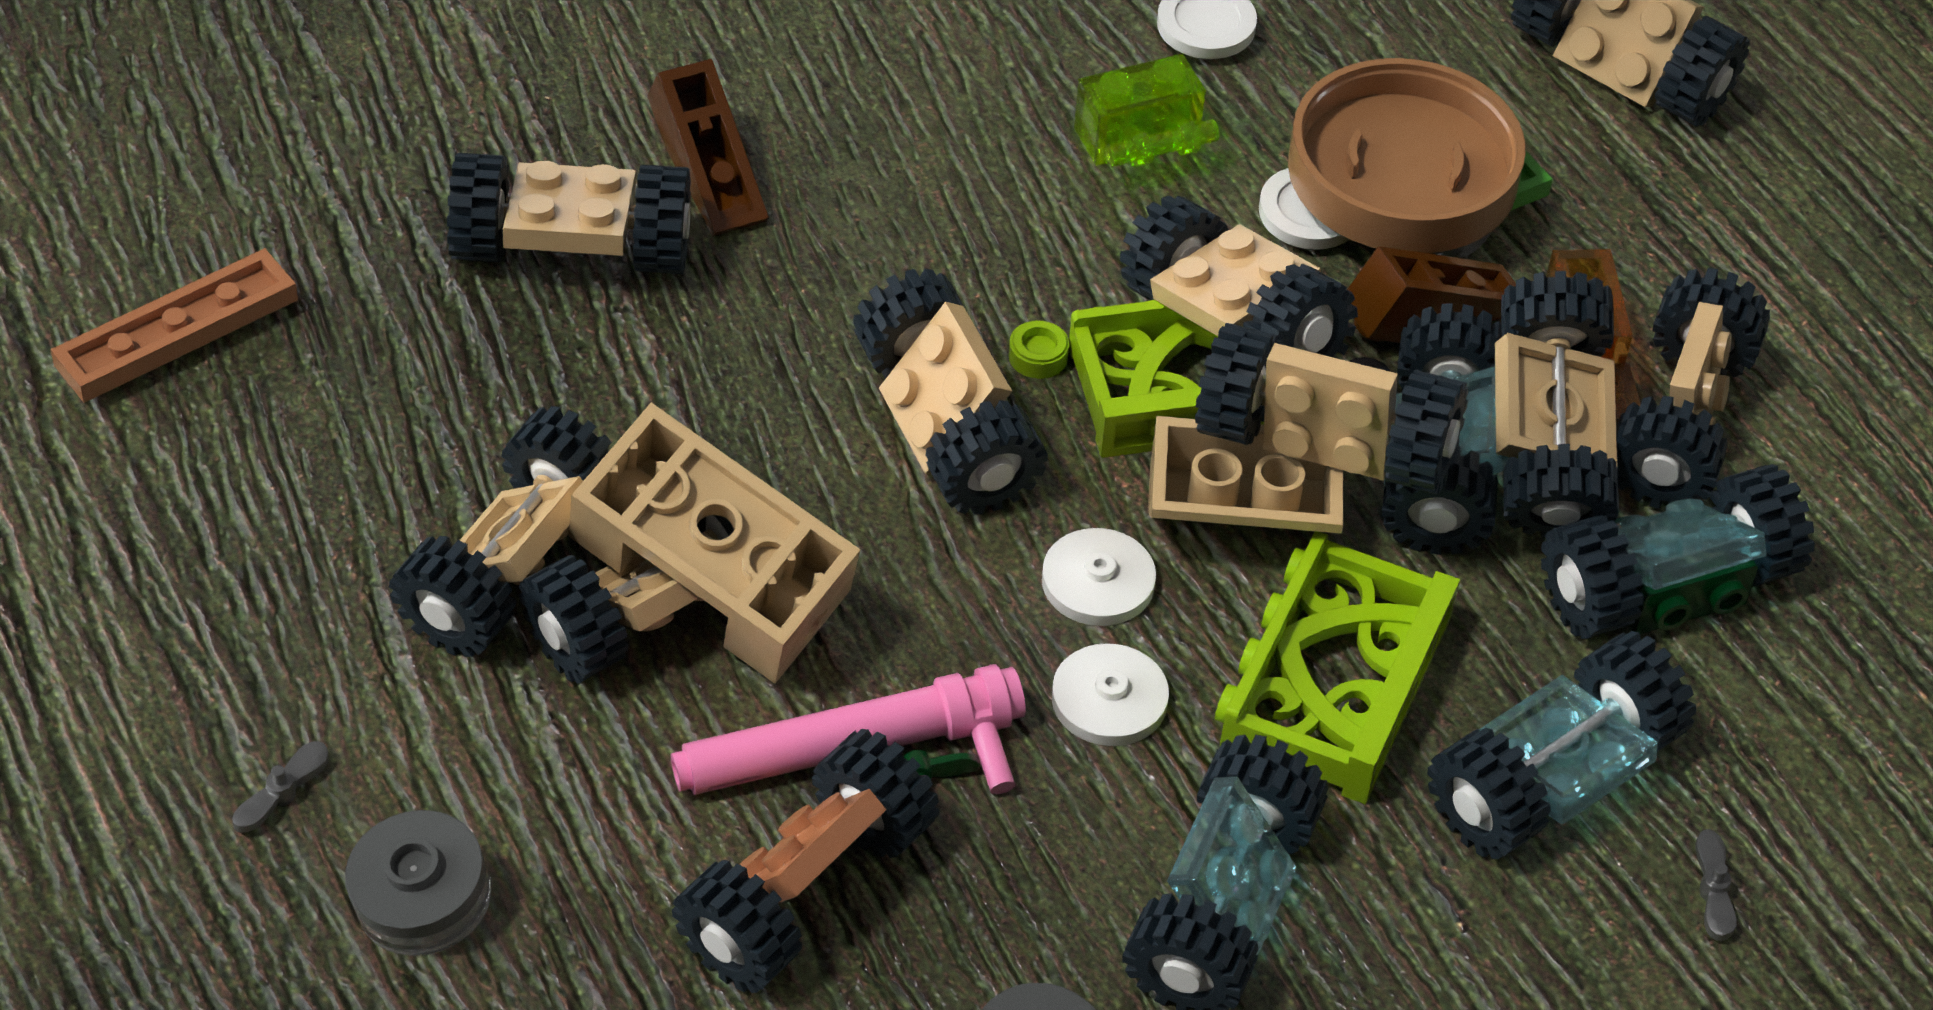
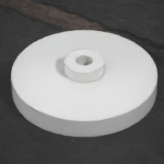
M1161 0L1157 16L1158 31L1168 45L1183 54L1202 59L1226 58L1241 52L1252 42L1257 24V13L1250 0Z
M1288 168L1277 172L1264 184L1260 195L1259 215L1266 229L1279 240L1295 247L1315 250L1336 247L1349 240L1324 225L1304 206L1293 188Z
M1104 528L1081 529L1060 538L1048 550L1042 571L1043 590L1054 608L1074 621L1094 626L1116 625L1139 615L1150 603L1156 581L1155 564L1148 551L1132 537Z
M1096 644L1075 651L1058 667L1052 687L1053 709L1063 726L1075 736L1087 742L1103 746L1128 745L1151 735L1162 723L1166 715L1169 699L1167 679L1157 663L1146 654L1119 644Z

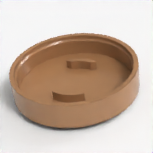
M1405 58L1374 59L1348 65L1330 73L1314 84L1305 94L1295 113L1288 155V169L1293 188L1304 206L1319 221L1336 233L1376 249L1378 246L1422 253H1436L1457 249L1483 238L1497 228L1508 216L1517 196L1526 153L1525 139L1518 119L1506 102L1493 90L1475 78L1453 68L1428 61Z

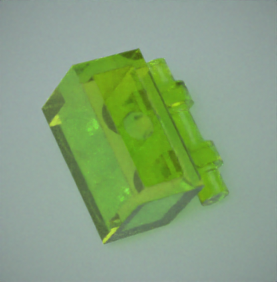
M1183 53L1078 79L1074 129L1096 166L1109 163L1111 167L1130 163L1132 167L1136 168L1151 164L1156 156L1176 151L1181 156L1200 151L1201 145L1216 142L1220 137L1219 128L1214 119L1202 121L1206 90Z

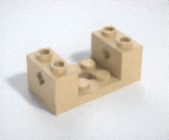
M652 402L571 495L569 537L619 573L623 571L638 553L728 617L723 647L774 684H776L851 590L861 549ZM719 515L730 521L734 532L725 539L711 540L700 533L697 524L706 516Z

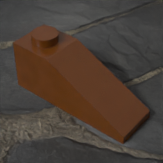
M712 58L657 73L647 95L665 148L675 167H689L691 197L712 236L766 222L769 216Z
M1378 246L1347 290L1352 292L1355 297L1351 304L1357 307L1358 317L1354 318L1356 329L1364 337L1374 342L1400 343L1403 327L1408 326V320L1414 314L1421 318L1422 310L1431 306L1436 314H1440L1442 304L1452 303L1453 312H1462L1463 304L1474 306L1473 316L1478 317L1484 310L1492 315V321L1501 319V297L1504 295V289L1508 285L1516 286V283L1502 264Z

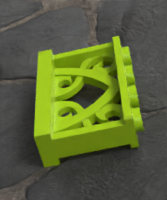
M1156 300L1105 307L1099 306L1072 312L1069 353L1074 360L1096 430L1095 441L1101 458L1151 452L1156 416L1195 419L1199 409L1196 408V399L1201 393V387L1182 375L1162 370L1174 356L1187 346L1197 344L1211 349L1214 338H1218V336ZM1113 355L1115 361L1120 365L1135 370L1115 368L1102 361L1100 356ZM1107 383L1129 386L1128 396L1111 398Z
M1315 531L1306 550L1295 548L1283 580V583L1288 584L1283 595L1273 592L1261 622V628L1266 630L1261 640L1253 637L1249 639L1238 668V673L1243 676L1238 686L1229 683L1226 685L1216 709L1215 720L1223 723L1220 746L1227 739L1233 743L1235 736L1246 735L1250 743H1252L1255 735L1267 736V744L1275 747L1277 740L1289 744L1286 750L1287 753L1293 756L1300 750L1308 756L1305 764L1306 767L1317 765L1323 772L1320 777L1321 780H1327L1331 784L1342 787L1341 796L1366 805L1451 620L1460 579L1436 571L1433 578L1331 542L1327 540L1328 534ZM1324 579H1330L1355 588L1360 594L1361 604L1349 605L1347 592L1338 584L1335 587L1337 596L1332 599H1324L1318 596L1315 586ZM1375 596L1393 603H1374ZM1302 609H1304L1309 616L1298 620ZM1371 631H1379L1378 643L1383 639H1390L1396 642L1398 647L1390 651L1378 649L1373 644ZM1357 632V646L1362 658L1374 671L1386 677L1385 682L1373 679L1351 680L1337 685L1324 696L1306 668L1301 650L1335 636ZM1277 662L1281 677H1269ZM1273 698L1280 701L1283 705L1282 708L1274 711L1273 719H1289L1300 710L1305 718L1296 725L1284 727L1258 717L1255 708L1262 700ZM1357 698L1364 701L1369 709L1364 713H1356L1350 709L1349 701L1343 706L1341 712L1336 707L1348 699ZM1317 729L1335 745L1313 738L1310 735Z

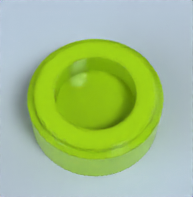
M1036 320L1025 322L1014 329L1010 336L1008 357L1010 364L1017 372L1030 378L1044 379L1059 374L1066 367L1069 353V338L1059 326L1047 321Z

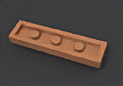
M264 248L50 349L54 367L83 403L297 301L296 283Z

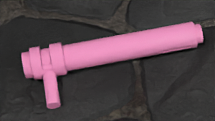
M996 664L975 669L974 676L962 678L959 673L937 677L934 679L932 686L682 744V751L671 753L673 774L679 792L691 789L694 795L815 767L852 732L856 730L858 733L861 729H869L872 736L876 732L886 735L888 746H891L894 742L904 746L945 736L949 741L972 736L990 792L992 794H1003L1015 787V781L997 730L1010 727L1013 719L1025 717V698L1016 670L1013 667L1000 669Z

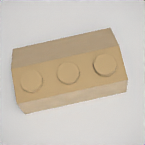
M1156 416L1148 499V513L1151 518L1342 533L1343 470L1263 450L1264 425H1261L1258 436H1254V442L1251 445H1244L1198 432L1196 429L1198 424L1195 423V419Z

